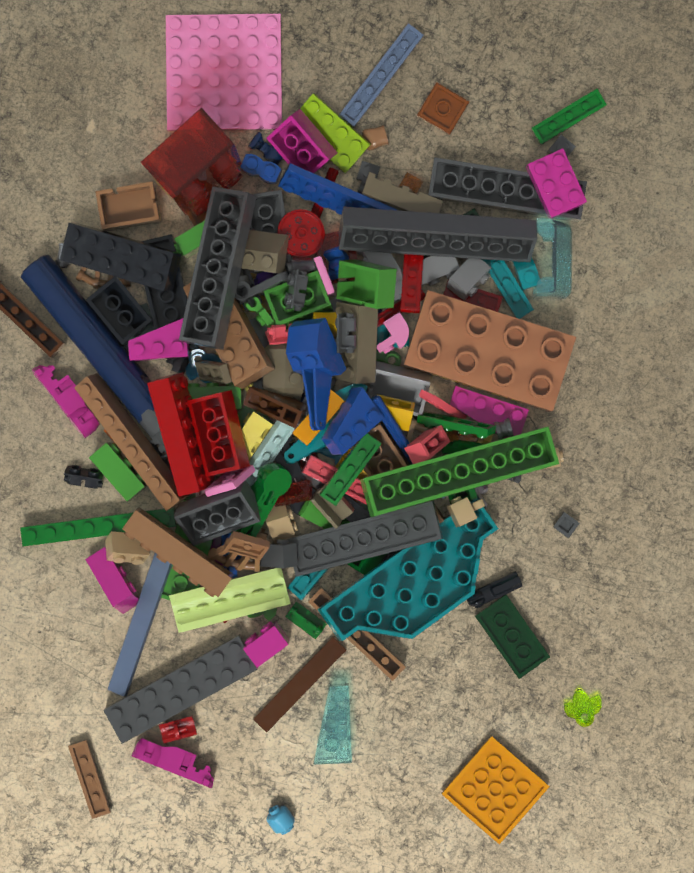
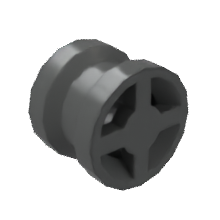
M506 418L503 422H494L499 440L507 436H514L509 418Z

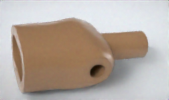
M384 125L363 130L362 136L371 144L367 149L368 151L389 145Z

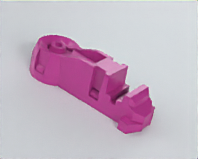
M39 365L33 368L34 376L47 390L82 437L85 439L95 432L100 424L74 387L76 385L67 375L59 381L57 379L52 380L54 378L53 373L56 371L53 365L48 367Z
M142 738L136 743L131 755L132 757L212 789L214 778L210 774V767L206 765L204 770L195 771L196 767L193 764L197 755L178 747H162Z

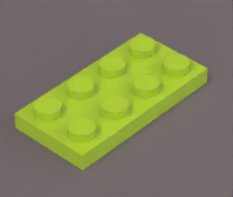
M315 93L300 108L337 151V154L331 161L346 174L371 144Z

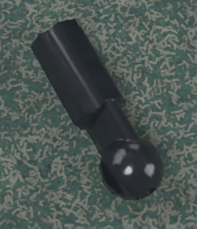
M514 571L477 590L475 589V594L468 598L467 602L472 608H480L496 598L523 587L517 572Z

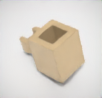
M459 496L450 500L451 504L446 507L455 526L460 527L477 519L474 511L484 507L485 504L483 499L470 504L468 497L462 499Z

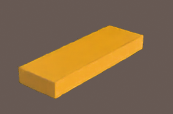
M331 389L326 424L337 413L342 403H345ZM308 414L292 434L308 446L321 430L313 431L311 429Z

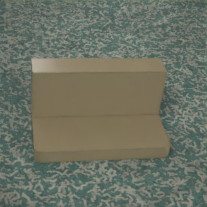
M325 484L315 491L311 502L332 526L337 529L342 520L351 515L355 509L344 496L336 506L320 496V492L326 486Z

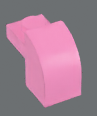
M399 312L383 322L391 336L377 345L376 349L379 353L384 352V354H387L394 349L393 345L395 343L399 349H402L408 341L409 328Z

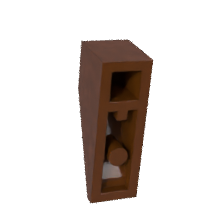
M251 386L243 405L295 429L303 421L308 408L307 404L292 397Z

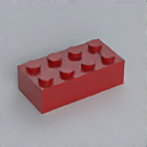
M232 390L188 400L206 477L249 467L250 463Z

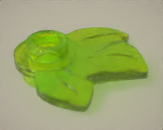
M577 689L573 695L572 702L564 703V711L568 717L575 719L578 725L588 727L593 723L594 715L601 710V697L596 695L589 698L583 690ZM587 714V720H582L581 715Z

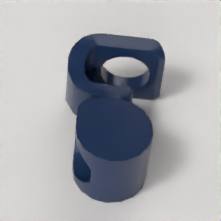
M257 132L248 145L250 149H257L263 152V158L269 162L278 165L283 159L272 145L263 141L260 132Z

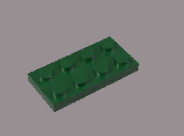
M507 595L500 597L475 615L518 679L550 658Z

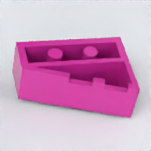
M183 319L129 340V360L143 361L190 357L189 344L179 340Z
M105 547L85 559L112 607L124 614L137 606L139 596L136 593V588L127 579V573L122 566L113 561H107Z

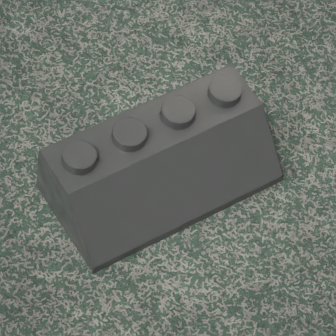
M246 480L236 489L209 497L206 494H202L178 503L174 518L193 546L258 523L261 520L255 494Z

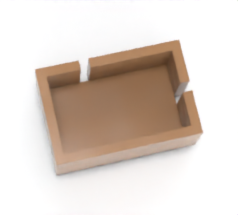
M153 181L117 187L116 189L119 194H115L113 188L95 191L103 231L161 222L159 207L155 202L157 201Z

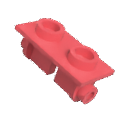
M285 324L268 327L265 334L269 344L279 345L287 343L289 326L288 329H286Z

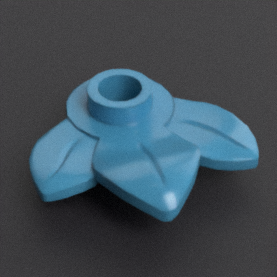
M200 348L193 349L189 354L186 375L189 380L199 378L195 366V356H200L202 360L221 363L222 361L214 353H206ZM201 380L204 383H212L210 381Z

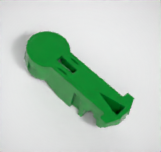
M270 462L259 469L257 480L251 486V489L255 494L261 520L235 532H241L253 537L257 536L279 496L286 493L291 486L292 477L282 465Z

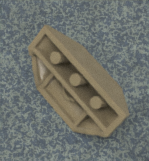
M287 343L279 345L268 344L264 349L275 369L263 376L262 388L266 391L301 401L304 390L303 376L293 371L286 355Z

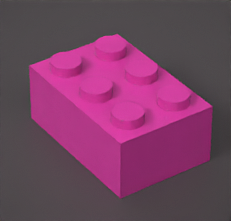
M301 109L289 116L266 138L288 164L291 163L314 174L337 154V151Z
M560 149L527 164L526 169L549 220L578 208L587 202L564 149Z
M277 621L274 623L268 622L262 627L261 633L258 635L256 632L253 633L244 642L243 650L257 668L289 645L290 639Z

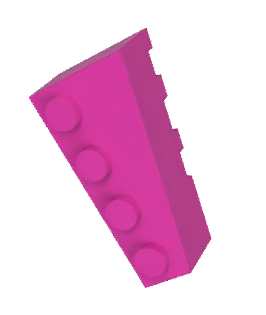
M454 386L449 405L477 422L494 425L496 421L503 422L506 418H509L514 436L522 433L529 409L458 386Z

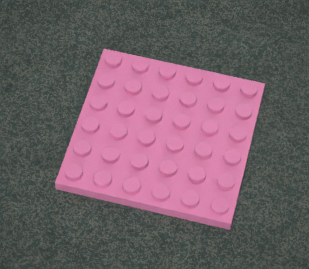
M281 14L166 15L167 131L275 130L282 124Z

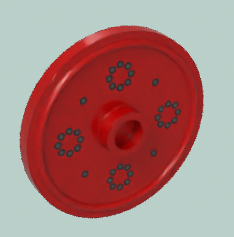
M304 209L293 210L287 213L278 224L277 234L289 235L287 253L293 257H309L315 254L323 245L325 239L323 223L311 211Z

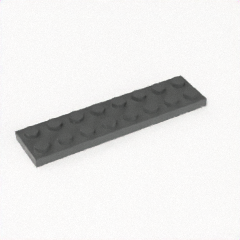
M434 501L343 524L337 529L332 527L290 538L288 542H294L297 545L298 566L293 568L295 576L298 577L441 540L443 535Z

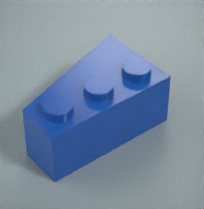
M353 387L350 389L348 398L345 403H342L341 410L336 418H333L322 437V441L332 455L345 454L384 419L363 387Z

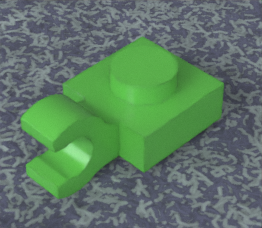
M252 297L255 300L254 306H250L247 302L244 303L248 310L255 311L258 315L255 318L261 326L270 327L276 324L265 308L262 307L257 297Z

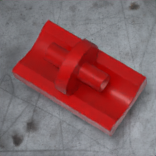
M193 715L159 724L163 744L197 735Z

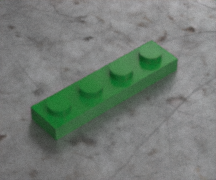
M595 89L535 125L531 130L540 145L604 108L607 104L599 90Z
M427 411L422 415H418L417 423H422L428 428L442 425L444 431L456 430L459 431V434L463 435L476 434L478 438H488V436L496 431V425Z
M369 433L362 437L320 492V496L336 506L382 443Z

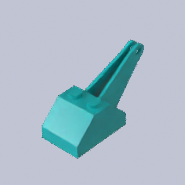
M353 383L335 393L346 401L351 388L363 387L366 391L368 386ZM341 409L337 411L326 424L325 429L321 430L308 446L300 440L295 442L285 452V462L288 464L296 463L326 447L322 437L333 418H336Z

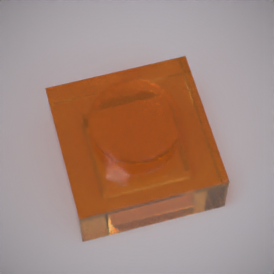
M407 172L399 187L407 186L413 190L414 194H417L424 181Z

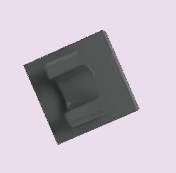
M189 357L167 359L166 362L173 365L171 371L185 373Z

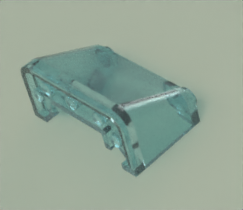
M537 218V233L542 237L543 242H552V277H543L537 282L536 289H533V299H565L571 294L572 229L564 222L548 218Z

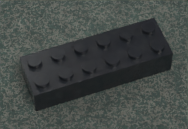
M68 223L60 260L158 290L173 291L182 253L83 224Z
M172 234L141 241L177 252L174 247L175 241ZM180 264L173 291H162L144 285L155 330L184 318L188 297L183 289L185 283ZM189 344V350L200 348L199 345Z

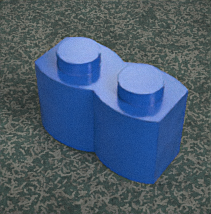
M246 154L241 164V169L244 173L252 177H260L261 180L268 184H277L282 173L281 168L277 164L269 161L263 162L260 157L254 154Z

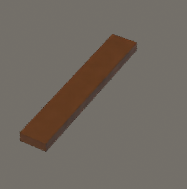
M332 637L253 720L267 733L347 649Z

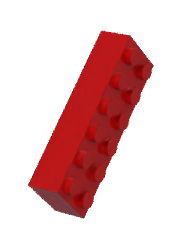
M181 372L148 382L147 385L178 496L197 493L206 489L214 482V475L208 477L205 475L187 402L193 399L189 395L187 378Z

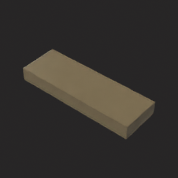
M207 360L195 362L200 380L222 384L232 382L227 363Z

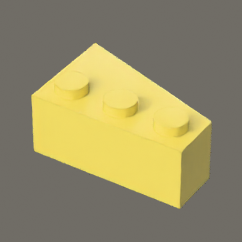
M255 411L252 414L248 413L243 421L245 425L242 428L249 461L274 425Z

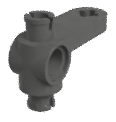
M240 271L235 298L239 304L247 302L250 306H254L255 300L252 298L253 296L259 297L264 294L263 291L286 283L289 274L287 271L279 273L254 286L248 275H243L242 271ZM246 286L248 292L245 296H242L241 290Z

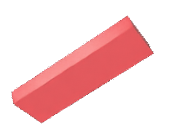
M424 390L420 391V398L449 416L462 419L467 417V415L437 396Z

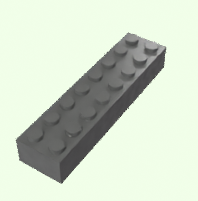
M434 157L428 192L429 196L443 201L548 217L528 172ZM578 180L585 196L587 181ZM583 205L555 218L579 222L582 217Z
M212 186L181 327L180 341L209 348L224 349L257 198L249 192Z
M239 634L106 707L103 711L121 744L256 671L258 668L243 650L245 643L241 635Z

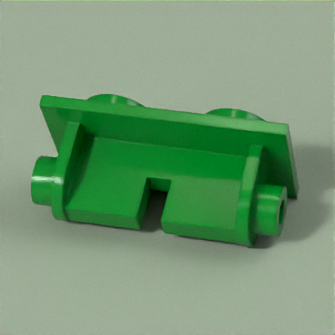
M297 601L285 616L314 639L321 634L327 625Z

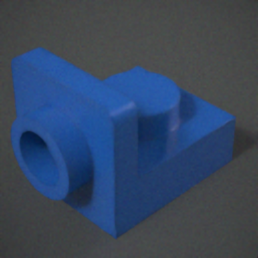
M339 246L324 251V257L329 261L328 275L332 281L338 279L339 260H349L347 253L344 250H339Z

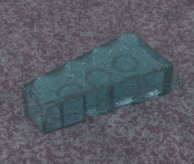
M349 683L329 685L313 765L352 763Z

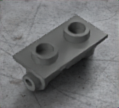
M297 269L291 271L288 275L287 285H289V288L284 298L285 310L293 309L294 307L295 311H301L304 308L306 294L299 293V289H307V272Z
M339 313L335 320L337 328V338L335 340L337 353H354V349H356V335H349V331H356V317H354V313Z

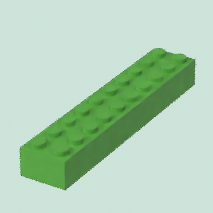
M548 426L361 479L360 482L370 517H375L559 464V460Z

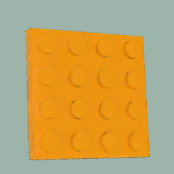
M491 735L441 794L500 845L550 786Z

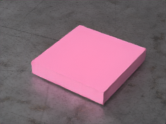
M318 256L314 258V262L327 295L330 297L335 295V290L322 257Z
M253 465L242 469L225 472L209 485L204 492L209 497L236 489L256 470Z

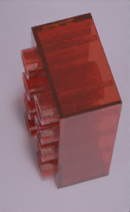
M202 107L141 161V164L152 179L185 216L192 211L198 217L208 209L212 186L219 187L221 185L222 188L230 189L243 177L239 169L242 163L235 144Z

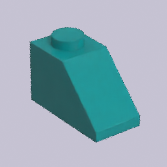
M532 258L530 262L511 261L522 291L542 284Z

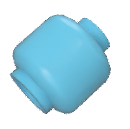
M275 805L269 809L266 821L276 834L281 833L284 835L293 829L295 818L286 806Z

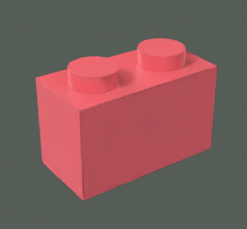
M442 425L424 431L404 449L411 462L416 464L429 460L451 441Z

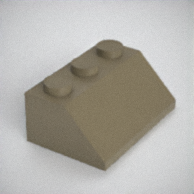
M249 230L241 268L271 273L284 272L289 235Z

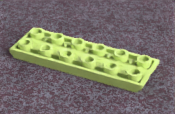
M272 568L231 579L219 597L216 595L211 597L204 591V587L169 595L179 633L291 604L282 568Z

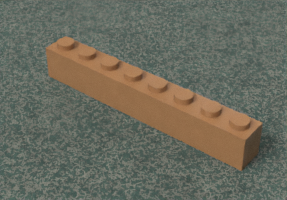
M98 373L87 376L74 387L166 511L176 507L178 503H181L189 496V494L178 496L171 470Z

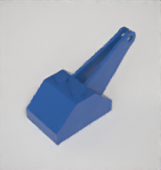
M326 318L295 321L289 326L286 355L293 371L303 376L311 429L313 431L324 430L326 427L332 376L341 375L346 370V366L341 354L337 353V344Z

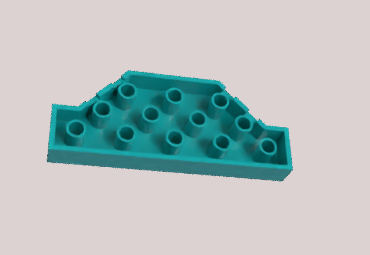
M478 498L470 500V504L477 501ZM482 507L475 510L477 519L460 527L455 526L449 514L440 523L443 539L399 550L319 607L317 610L338 640L344 641L357 630L413 639L474 595L483 540L499 529L485 508Z

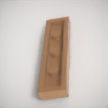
M87 739L69 745L68 748L92 819L111 813Z

